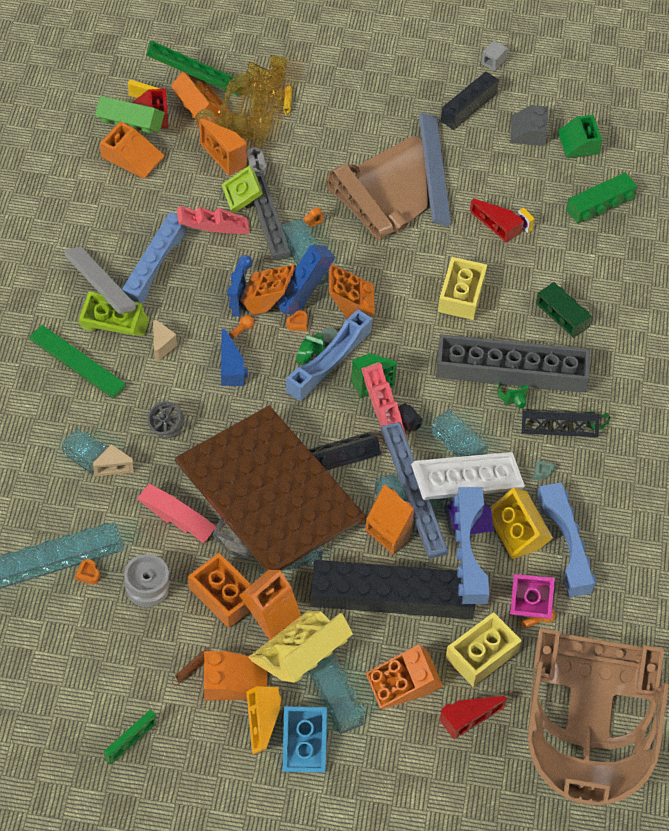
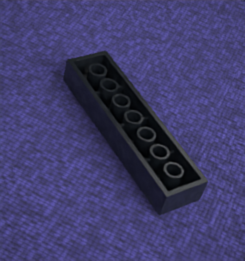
M314 560L311 607L473 620L475 604H462V596L458 595V585L461 584V578H458L457 571Z

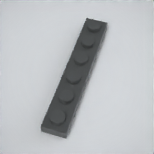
M258 173L256 177L263 194L255 199L253 203L272 259L277 260L290 257V250L263 173Z

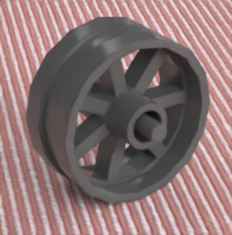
M169 401L155 404L148 414L150 429L162 438H172L178 435L185 424L183 412L174 403ZM169 408L167 413L163 409ZM175 408L178 414L171 416ZM178 419L175 425L173 420ZM154 420L160 421L156 426H154ZM164 425V431L158 432L157 430Z

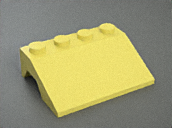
M306 611L250 655L249 658L252 662L280 680L297 682L302 679L304 673L314 669L320 660L329 657L335 648L345 644L353 633L342 613L329 620L321 611Z

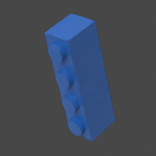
M310 245L295 268L284 295L275 303L284 314H294L296 311L302 310L336 257L325 245Z

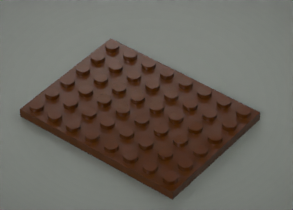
M270 405L175 457V463L266 571L285 569L364 521L366 517Z

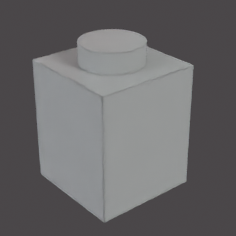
M493 41L482 52L481 64L496 71L506 61L508 48Z

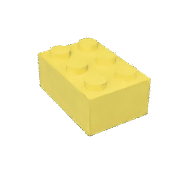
M451 257L439 299L438 312L474 320L485 281L487 264Z
M493 612L447 647L446 659L474 687L519 653L522 640Z

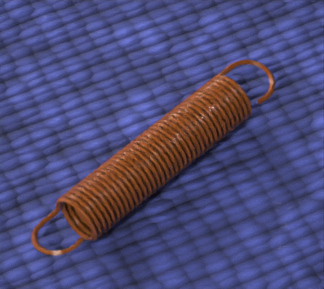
M201 651L175 675L180 683L204 662V651Z

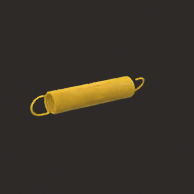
M290 84L285 87L283 107L285 115L291 111L293 88Z

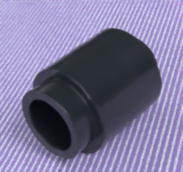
M404 403L398 407L403 426L408 431H416L422 426L423 418L411 405Z

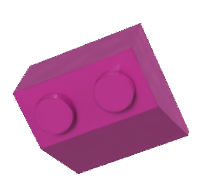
M514 574L510 615L551 619L555 578Z

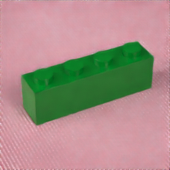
M624 172L568 198L566 211L577 224L588 221L596 215H601L611 208H616L626 201L633 200L638 186Z

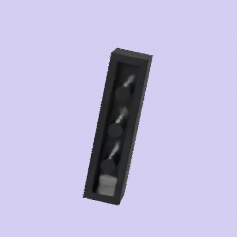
M485 71L442 107L441 122L452 130L456 129L497 94L499 79Z

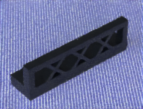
M522 409L521 434L598 437L600 414L599 412ZM526 419H535L539 424L534 430L525 429ZM548 420H554L558 426L553 431H550L543 424ZM567 421H573L578 427L571 432L566 431L562 425ZM586 422H595V433L586 432L582 426Z
M371 431L308 449L326 470L381 455L378 437Z

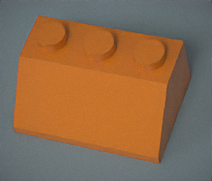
M181 72L171 85L175 91V96L184 102L183 106L192 112V117L197 121L202 118L212 121L230 112L229 108L211 86L201 79Z

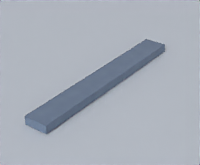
M421 113L419 121L432 222L448 227L451 224L437 117Z
M400 422L383 425L381 431L407 502L414 509L413 518L428 559L448 555V549L430 500H423L411 466L415 460Z

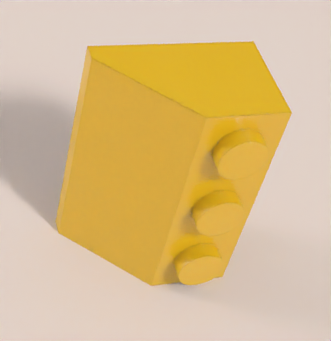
M512 488L490 507L493 526L512 559L537 551L553 539L527 491Z

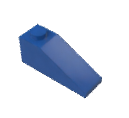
M222 329L221 386H244V378H248V367H244L242 355L226 329Z

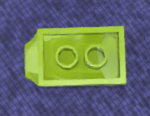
M88 291L79 317V325L87 331L102 329L129 335L145 336L149 318L144 312L143 303L134 302L136 304L134 311L119 314L101 294Z

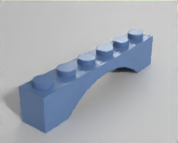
M169 212L123 286L122 290L132 301L138 303L145 301L162 261L169 251L181 242L187 232V227L178 223L177 214Z
M357 309L345 321L336 337L321 354L309 363L297 367L286 378V392L301 402L371 333L372 318Z
M562 483L539 486L537 499L541 512L559 527L568 543L570 553L569 565L563 579L568 598L592 594L593 587L596 585V578L594 573L591 574L590 559L588 556H585V544L583 539L579 537V525L573 519L574 510L572 506H569L568 492L564 490Z
M459 487L457 495H454V507H457L458 512H455V524H458L459 529L455 533L456 542H459L456 558L460 560V566L457 567V576L461 578V584L458 585V595L462 596V604H487L489 598L488 575L476 562L470 545L471 529L483 511V487Z

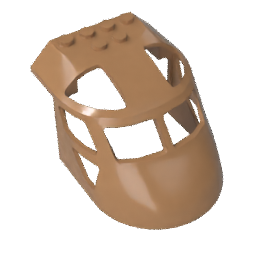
M539 628L531 684L528 742L530 754L537 771L553 790L565 798L578 803L605 805L629 797L648 780L659 757L669 688L668 683L660 686L664 656L663 648L645 645L639 647L560 633V631ZM540 681L570 687L571 697L566 729L553 724L545 715L538 698ZM620 695L648 699L650 706L645 717L637 727L623 736L610 737L609 729L613 697ZM654 715L651 729L645 739V731ZM543 727L551 735L562 741L582 746L583 758L578 759L558 752L545 740ZM655 737L654 748L652 751H648ZM635 743L632 756L620 761L595 762L590 759V748L615 749Z

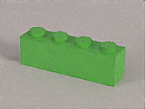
M100 96L95 116L101 118L100 122L106 124L114 122V125H117L119 122H123L137 131L140 128L142 132L151 134L152 131L159 133L165 112L152 107Z

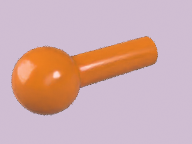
M249 315L243 316L240 319V324L229 333L231 339L237 337L243 330L251 329L254 326V319Z
M552 608L551 619L530 617L521 621V626L525 629L542 621L551 623L554 621L556 613Z

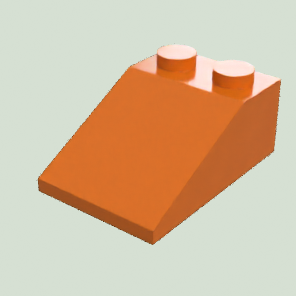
M203 118L200 119V144L229 176L246 168V140L234 131Z
M204 651V700H247V691L256 686L267 687V671L252 662L249 656L227 651Z

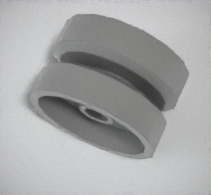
M149 554L140 555L130 560L124 571L125 590L130 601L141 607L157 606L163 602L170 590L169 570L166 563L161 558Z

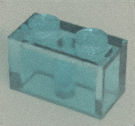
M78 428L62 442L63 454L90 474L94 473L93 462L107 449L103 443L96 442L90 434L82 432Z

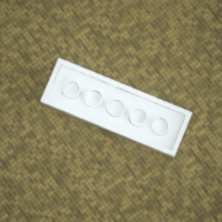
M513 452L419 460L411 464L423 500L454 497V495H457L459 487H483V494L508 492L512 488L522 490L525 487Z

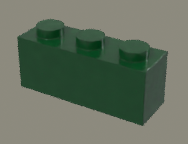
M555 282L538 292L536 304L573 338L590 327L592 316L589 311L581 307L574 298H571Z

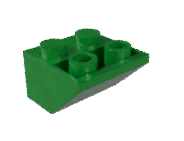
M594 114L577 116L558 130V136L566 158L600 154L602 137Z
M371 353L353 359L351 382L360 398L369 396L361 369L378 362L381 363L386 382H389L390 388L395 386L396 361Z

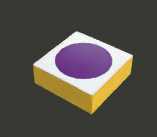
M523 207L519 210L518 216L524 221L523 229L529 233L533 230L535 218Z

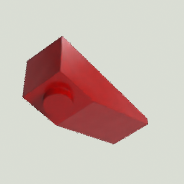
M475 198L471 200L470 212L506 243L522 233L524 221L511 210Z
M505 696L459 700L453 704L449 703L442 708L439 721L455 740L504 709L507 698Z

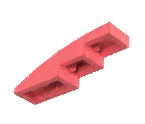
M183 206L177 209L178 223L181 225L218 233L248 234L250 232L247 218L220 208L215 212L199 207L196 211Z
M378 362L362 368L366 387L380 426L400 422L405 433L397 402L393 399L389 382H386L381 363Z
M148 484L137 498V500L167 524L169 522L173 523L185 534L188 531L202 543L208 539L216 528L214 524L198 512L151 484Z

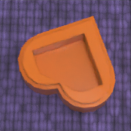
M319 207L312 209L302 219L304 226L310 228L323 223V212Z
M302 310L296 311L293 316H289L286 319V327L291 331H307V313Z
M91 559L83 560L75 574V580L88 584L98 583L100 572L96 569L95 562Z

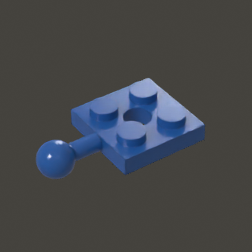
M242 255L238 259L235 272L232 271L231 274L232 285L228 286L227 296L230 297L229 308L232 309V315L240 317L243 306L240 299L246 288L247 269L253 263L252 258L248 255Z

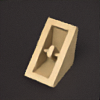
M153 320L155 362H157L177 346V339L174 332L159 321Z
M112 444L93 462L94 476L134 473L133 459Z

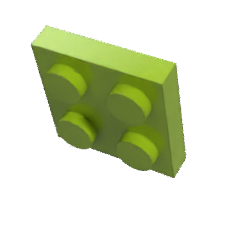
M250 165L221 184L229 207L234 213L263 194L254 169Z

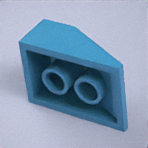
M284 706L283 772H326L328 707Z

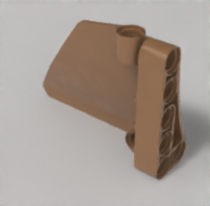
M411 136L358 166L355 164L348 166L342 164L331 170L326 179L328 190L362 221L377 240L386 237L394 231L395 233L402 231L427 208L426 167L423 144L420 137Z

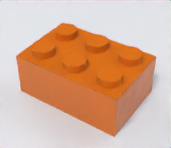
M220 553L216 554L188 576V588L228 628L250 612L239 595L251 584Z

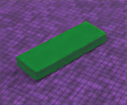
M150 709L104 750V758L109 765H112L156 725V713Z

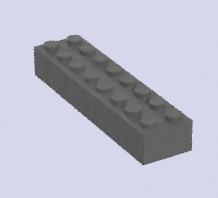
M440 334L436 378L494 384L501 382L504 385H527L534 388L586 393L589 382L590 349Z

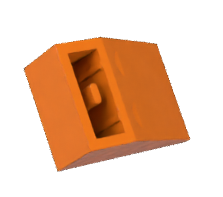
M119 122L100 142L101 158L143 179L164 158V155L135 128L123 122Z
M293 264L252 273L240 299L252 315L267 312L284 295L296 265Z
M331 264L329 267V295L346 318H349L357 309L369 317L374 315V284Z
M384 485L366 519L365 530L394 555L410 541L414 509L409 502L401 499L394 489Z
M267 570L239 595L269 640L301 616L292 587L281 570Z
M420 644L366 673L381 710L424 697L443 687L428 650Z

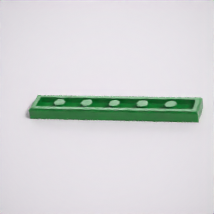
M152 40L149 41L146 56L237 96H240L242 93V80Z
M41 325L29 336L33 343L112 399L126 388V383L45 326Z

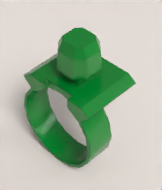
M316 333L313 337L306 335L298 350L296 363L305 365L309 362L312 353L319 355L324 351L325 341L323 334Z
M499 382L497 394L500 399L505 401V405L514 403L518 408L526 406L529 386H519V390L508 389L507 394H504L499 388L503 384Z

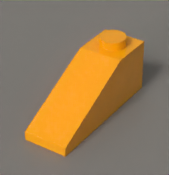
M256 686L246 692L252 754H258L267 748L281 708L279 687Z

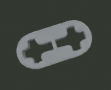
M257 147L250 148L247 151L248 165L254 169L255 174L263 173L265 176L266 163L262 150Z

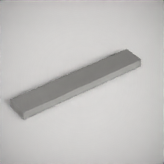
M82 247L65 250L67 259L119 314L136 309V304Z

